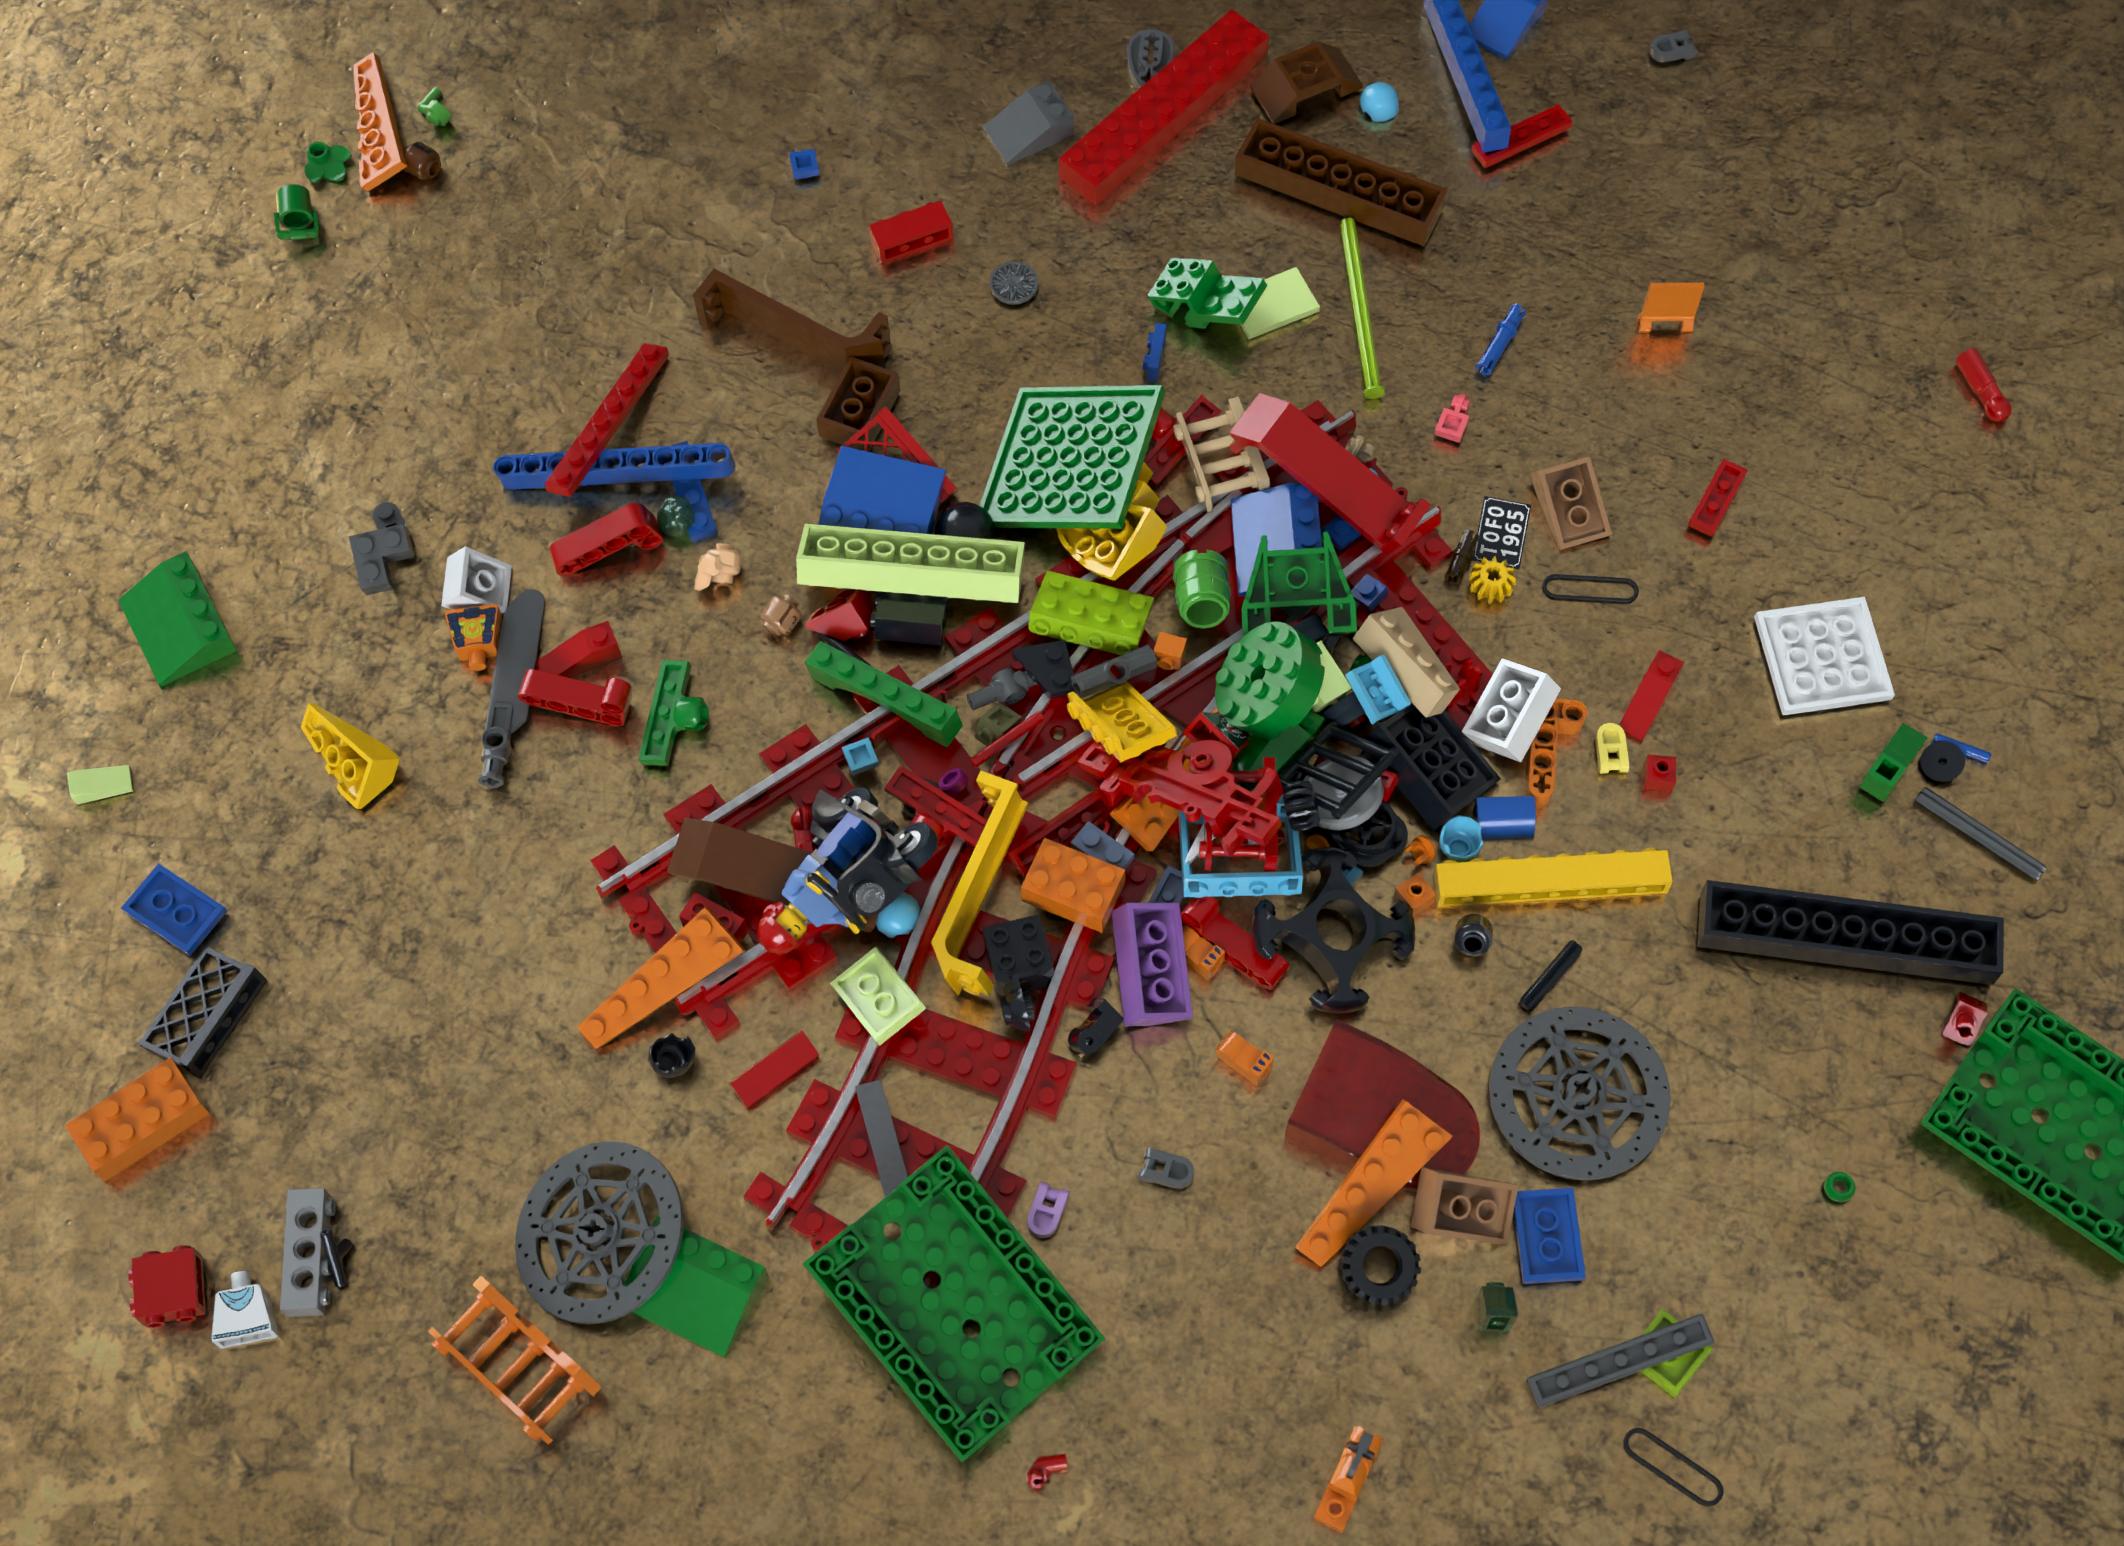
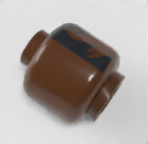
M415 142L403 150L407 164L404 170L420 180H428L439 173L441 168L440 156L434 149L422 142Z

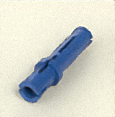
M1512 304L1504 320L1498 323L1496 327L1497 332L1480 361L1476 364V369L1480 370L1481 374L1490 375L1494 366L1510 339L1516 336L1518 332L1517 327L1526 315V310L1522 309L1521 305Z

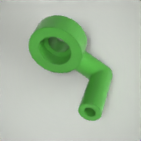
M434 87L420 102L417 109L420 113L426 114V118L433 125L445 126L452 117L449 111L436 101L442 95V91L437 87Z

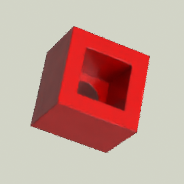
M1648 754L1644 762L1643 790L1672 792L1676 784V757Z

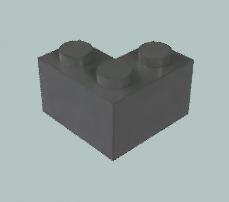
M400 524L349 536L361 590L366 595L393 590L388 563L415 557L409 531L405 525Z

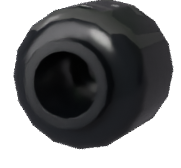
M1468 914L1459 919L1455 927L1454 942L1456 948L1462 954L1469 957L1482 956L1489 951L1493 938L1491 922L1480 914Z

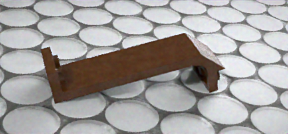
M716 269L710 272L693 294L699 325L709 329L713 322H717L722 312L725 311L840 373L850 356L885 368L884 358L892 348L888 316L880 312L876 314L860 335L844 337Z
M684 818L667 873L678 876L677 880L688 883L689 879L700 880L771 903L780 901L788 906L790 902L782 895V890L792 871L798 869L804 859L812 852L716 822ZM878 914L872 917H864L867 923H865V928L862 931L870 933L875 928Z

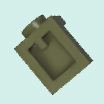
M999 702L980 717L974 737L988 746L1019 725L1022 716Z

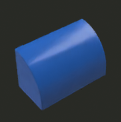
M1534 796L1477 797L1473 809L1474 820L1481 826L1482 840L1534 839L1536 823Z

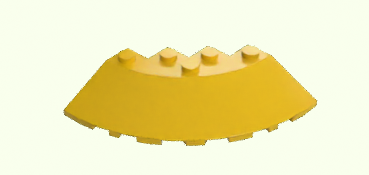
M1143 462L1122 529L1056 528L1062 545L1076 561L1095 574L1114 581L1155 550L1168 527L1154 512L1161 499L1147 484L1153 472L1145 462Z

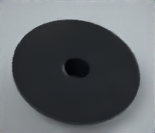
M1942 741L1929 745L1923 751L1920 762L1922 770L1931 779L1950 781L1962 773L1965 766V757L1959 747L1950 742Z

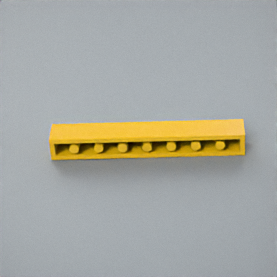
M1647 848L1641 852L1617 850L1609 854L1592 851L1572 856L1570 853H1561L1555 857L1531 855L1526 859H1515L1514 857L1507 856L1492 861L1476 858L1469 862L1458 863L1455 860H1445L1440 864H1436L1433 874L1435 893L1437 894V907L1668 893L1673 883L1668 850L1659 851L1657 848Z

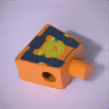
M498 604L446 610L447 624L459 660H469V668L473 671L484 670L486 668V658L497 656L503 619Z

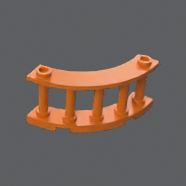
M480 1276L472 1284L480 1292L476 1296L477 1301L443 1336L432 1327L428 1331L435 1338L432 1345L444 1356L450 1352L526 1423L522 1430L535 1442L541 1437L549 1445L553 1440L543 1431L546 1425L577 1392L581 1393L585 1389L594 1396L601 1389V1386L526 1317L522 1316L518 1319L515 1315L519 1310L487 1280ZM494 1305L505 1315L501 1320L503 1324L467 1360L452 1344L486 1308L490 1309ZM520 1329L530 1339L527 1343L528 1347L493 1384L478 1368L512 1331L516 1333ZM543 1353H546L553 1360L550 1364L551 1369L515 1405L503 1391L537 1355L541 1356ZM566 1374L570 1375L567 1379L568 1384L538 1417L532 1421L526 1415L530 1408L560 1376L563 1378Z

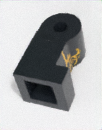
M1093 998L1087 1006L1092 1013L1080 1027L1071 1030L1068 1036V1043L1075 1052L1095 1053L1124 1020L1107 1000L1102 998Z

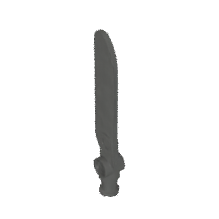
M529 589L519 594L508 606L502 619L486 728L481 737L483 744L481 761L484 765L478 782L486 787L498 788L504 785L502 772L503 766L507 764V760L512 753L510 744L511 734L522 726L528 718L530 705L520 701L517 696L525 671L535 669L545 604L544 595L538 590ZM495 743H501L498 746H492Z

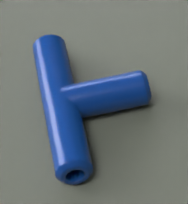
M1939 733L1934 737L1933 743L1950 742L1961 749L1964 757L1968 756L1985 763L1990 760L1991 753Z

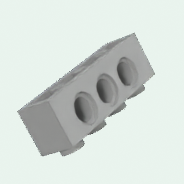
M325 1188L288 1190L280 1300V1310L287 1317L325 1315V1306L330 1303V1289L326 1285L327 1275H331L320 1233L325 1229H330L334 1236L333 1228L330 1227V1217L335 1214V1199ZM317 1217L314 1226L305 1228V1224L310 1218ZM315 1247V1252L312 1256L303 1258L307 1248ZM313 1276L312 1284L309 1287L301 1288L303 1280Z

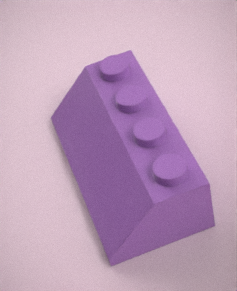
M1126 903L1113 910L1112 919L1124 1026H1152L1192 1019L1180 904Z

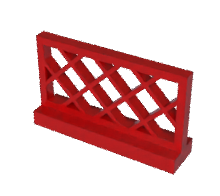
M886 406L877 413L876 417L842 445L849 448L853 444L864 445V451L868 450V445L884 446V456H886L887 447H898L902 451V460H905L906 456L911 462L939 468ZM877 424L885 432L884 442L868 441L869 431ZM865 435V441H858ZM888 436L894 443H887ZM945 476L939 506L957 493V487L947 476Z

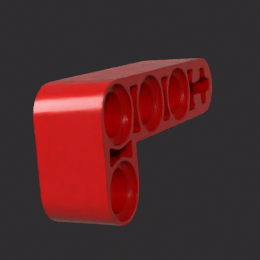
M630 503L555 541L549 546V552L557 574L566 576L632 543L646 550L656 548L663 542V538L654 514L640 503Z
M528 669L525 671L517 697L520 701L532 706L609 725L622 726L625 723L631 703L632 686L619 678H609L604 687L540 670Z
M1193 897L1182 911V926H1189L1201 938L1203 937L1213 946L1218 945L1225 951L1224 960L1262 987L1272 990L1290 967L1286 959L1278 953L1269 961L1256 953L1253 936L1220 914L1219 904L1213 897Z

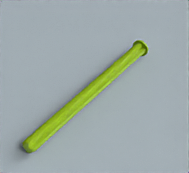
M1352 217L1343 218L1341 220V231L1366 387L1363 394L1367 399H1378L1385 394V389L1380 383L1356 224Z

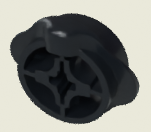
M1381 802L1377 811L1360 825L1344 830H1328L1333 841L1343 849L1352 850L1359 860L1358 865L1364 867H1374L1384 863L1387 859L1399 853L1408 843L1406 824L1396 815L1391 806L1385 802ZM1374 815L1383 818L1388 824H1385L1384 821L1377 820L1374 817ZM1347 836H1351V839L1359 840L1361 845L1354 843Z

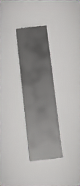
M881 1080L855 1086L886 1197L908 1176Z

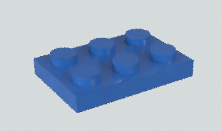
M159 863L121 907L124 913L189 956L192 955L227 913V909L223 905Z
M1574 1189L1517 1191L1514 1220L1523 1284L1585 1280L1586 1274Z

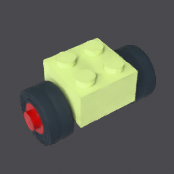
M1314 614L1302 621L1299 618L1290 623V626L1315 641L1322 651L1320 659L1321 665L1325 667L1324 679L1320 693L1310 711L1318 714L1327 709L1323 713L1326 722L1336 721L1339 728L1342 729L1349 726L1353 729L1366 720L1364 718L1366 713L1354 692L1346 695L1352 687L1321 641L1329 633L1320 617Z

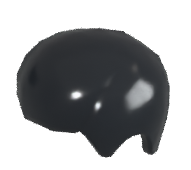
M671 1033L664 1038L656 1039L650 1046L648 1062L660 1076L666 1078L682 1076L693 1064L695 1046L688 1036L678 1038Z

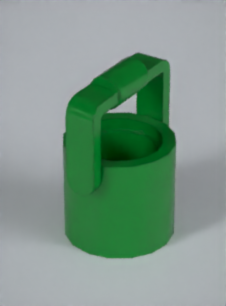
M297 184L281 187L276 192L278 213H274L277 238L280 240H299L318 237L317 212L312 210L309 190ZM314 221V229H304ZM279 222H280V225H282L284 228H287V229H290V230L280 231Z

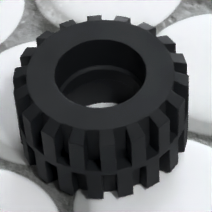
M1372 1225L1367 1226L1363 1230L1359 1229L1352 1238L1349 1237L1345 1242L1347 1245L1341 1251L1342 1262H1339V1267L1342 1269L1343 1275L1341 1276L1348 1285L1347 1288L1357 1297L1373 1304L1388 1305L1391 1302L1401 1301L1400 1298L1403 1296L1407 1297L1411 1293L1409 1290L1413 1286L1416 1287L1418 1283L1416 1280L1417 1275L1421 1274V1267H1419L1418 1261H1421L1420 1254L1416 1253L1415 1248L1417 1247L1414 1242L1410 1241L1403 1232L1392 1227ZM1376 1246L1389 1248L1393 1251L1397 1260L1395 1274L1385 1283L1370 1281L1363 1270L1365 1255Z

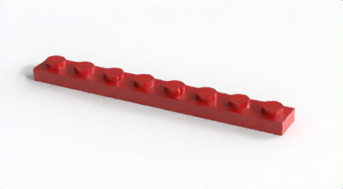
M643 343L545 482L547 492L568 497L573 495L668 358L667 347Z

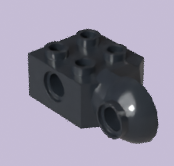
M1040 914L982 927L984 944L997 994L1005 996V999H1000L1005 1025L1012 1024L1017 1029L1025 1032H1030L1029 1021L1035 1020L1029 993L1047 988L1054 975V967Z

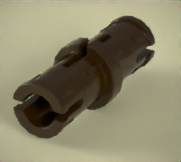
M1472 530L1463 531L1457 548L1452 551V561L1444 576L1446 581L1452 576L1451 584H1460L1467 566L1472 563V553L1480 538L1477 533L1472 538L1474 534Z

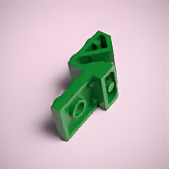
M1171 258L1147 297L1154 308L1171 318L1182 303H1187L1189 309L1184 318L1186 320L1185 324L1193 328L1206 329L1209 322L1243 325L1268 285L1264 278L1221 275L1213 260Z

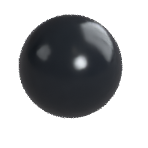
M959 502L949 506L940 514L935 525V535L995 540L996 529L991 515L983 507L971 502Z

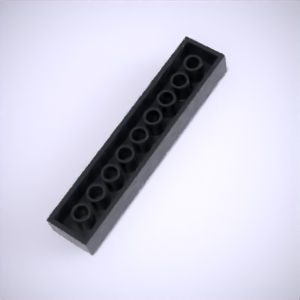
M1707 880L1700 893L1697 947L1994 985L2003 974L2004 918Z

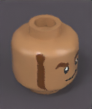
M787 594L784 598L773 596L760 614L763 620L761 625L778 637L781 634L789 635L802 617L800 610L797 608L799 603Z

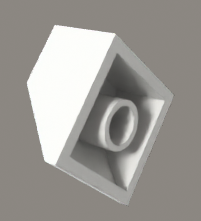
M465 546L447 557L441 606L454 610L498 604L503 616L508 605L512 565Z

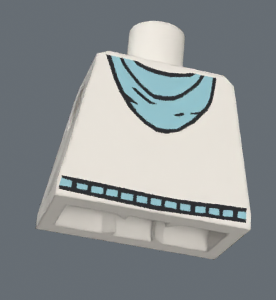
M248 1271L232 1273V1289L219 1291L215 1297L212 1342L220 1349L279 1337L267 1290L260 1284L251 1285L250 1272Z

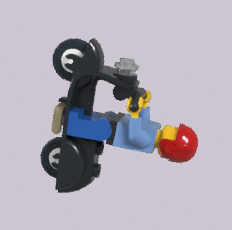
M866 788L853 789L839 799L834 798L823 790H819L812 804L811 813L813 818L809 830L810 834L814 837L811 842L818 850L815 849L808 855L799 868L793 870L782 890V895L790 904L787 906L779 901L773 905H768L764 910V915L758 923L756 932L758 941L771 953L779 955L789 953L799 947L800 944L798 942L801 939H805V935L808 932L806 920H809L816 927L822 924H840L850 927L855 934L859 933L865 928V923H867L864 917H872L880 913L899 897L911 883L922 879L917 869L929 861L935 853L938 845L937 834L928 824L923 822L912 823L900 831V827L878 808L877 799Z

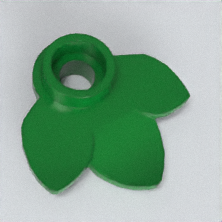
M314 142L307 149L306 156L308 162L304 167L305 175L312 184L318 183L324 177L332 182L342 181L346 176L343 162L350 159L352 154L346 147L341 145L329 147L323 142Z

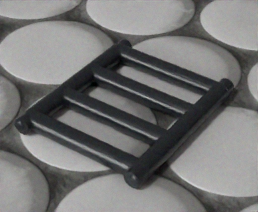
M1331 721L1278 776L1283 789L1285 786L1293 783L1289 780L1297 772H1300L1347 793L1340 802H1336L1315 792L1318 806L1330 811L1335 819H1340L1396 760L1400 750L1397 747L1388 749L1339 728L1336 721ZM1331 737H1334L1381 759L1372 767L1328 748L1324 744ZM1316 754L1362 774L1364 777L1357 784H1354L1307 762Z

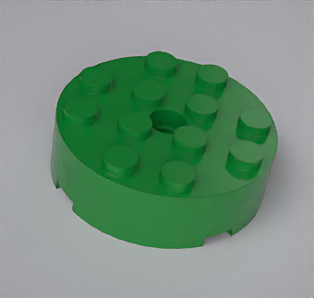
M1266 622L1252 629L1230 647L1228 656L1216 675L1215 700L1219 714L1224 715L1229 724L1257 740L1276 739L1281 737L1280 732L1289 726L1295 728L1313 707L1322 687L1325 667L1321 665L1320 655L1322 651L1315 641L1284 622Z

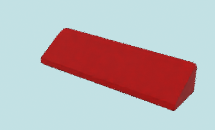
M1096 789L1007 850L1006 856L1020 874L1025 877L1044 838L1069 847L1071 841L1088 821L1098 827L1112 817L1110 813L1114 808L1109 805L1104 792Z

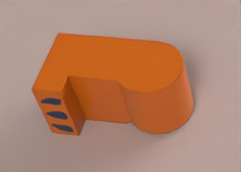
M1183 925L1186 963L1208 981L1224 963L1225 951L1218 945L1213 946L1206 939L1201 938L1189 926Z
M1232 1031L1227 1033L1215 1049L1216 1055L1223 1062L1257 1087L1273 1067L1274 1056L1265 1050L1262 1052Z

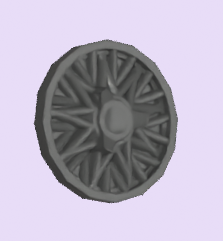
M1019 261L1007 262L999 265L993 271L990 277V289L994 297L1001 302L1021 304L1029 301L1036 294L1038 276L1035 270L1028 264Z

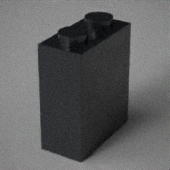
M883 591L876 593L875 609L877 611L872 610L870 626L875 627V639L942 645L949 613L948 597Z

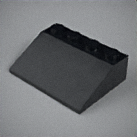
M1411 703L1379 725L1365 738L1388 749L1397 747L1400 750L1399 756L1386 770L1397 774L1399 777V781L1396 784L1397 787L1433 831L1501 780L1445 710L1440 714L1426 718ZM1371 754L1377 762L1381 759L1380 757Z

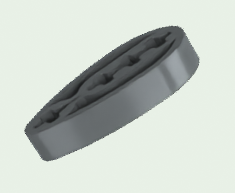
M1143 30L1136 33L1129 40L1127 46V65L1129 75L1137 90L1146 83L1148 76L1151 79L1175 58V45L1172 38L1160 30ZM1153 40L1155 41L1152 64H1147L1149 43Z

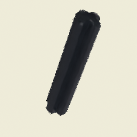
M1573 940L1567 943L1521 997L1519 1003L1528 1011H1532L1581 954L1583 949L1581 945Z

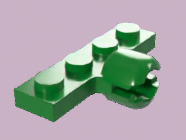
M662 660L638 758L642 765L668 766L677 732L681 730L700 731L707 725L709 709L702 697H685L692 667L688 661Z

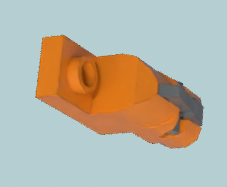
M1359 1426L1354 1427L1313 1518L1340 1533L1343 1532L1383 1442L1380 1436L1376 1434L1373 1436Z

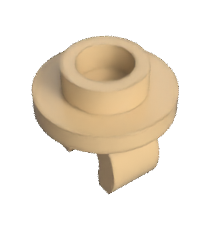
M1358 435L1356 439L1352 437L1345 449L1360 462L1366 463L1367 458L1372 457L1375 447L1369 443H1363L1364 437Z

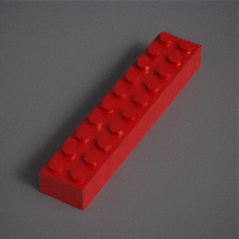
M1231 9L1058 158L1059 178L1095 206L1098 205L1268 56L1269 35Z

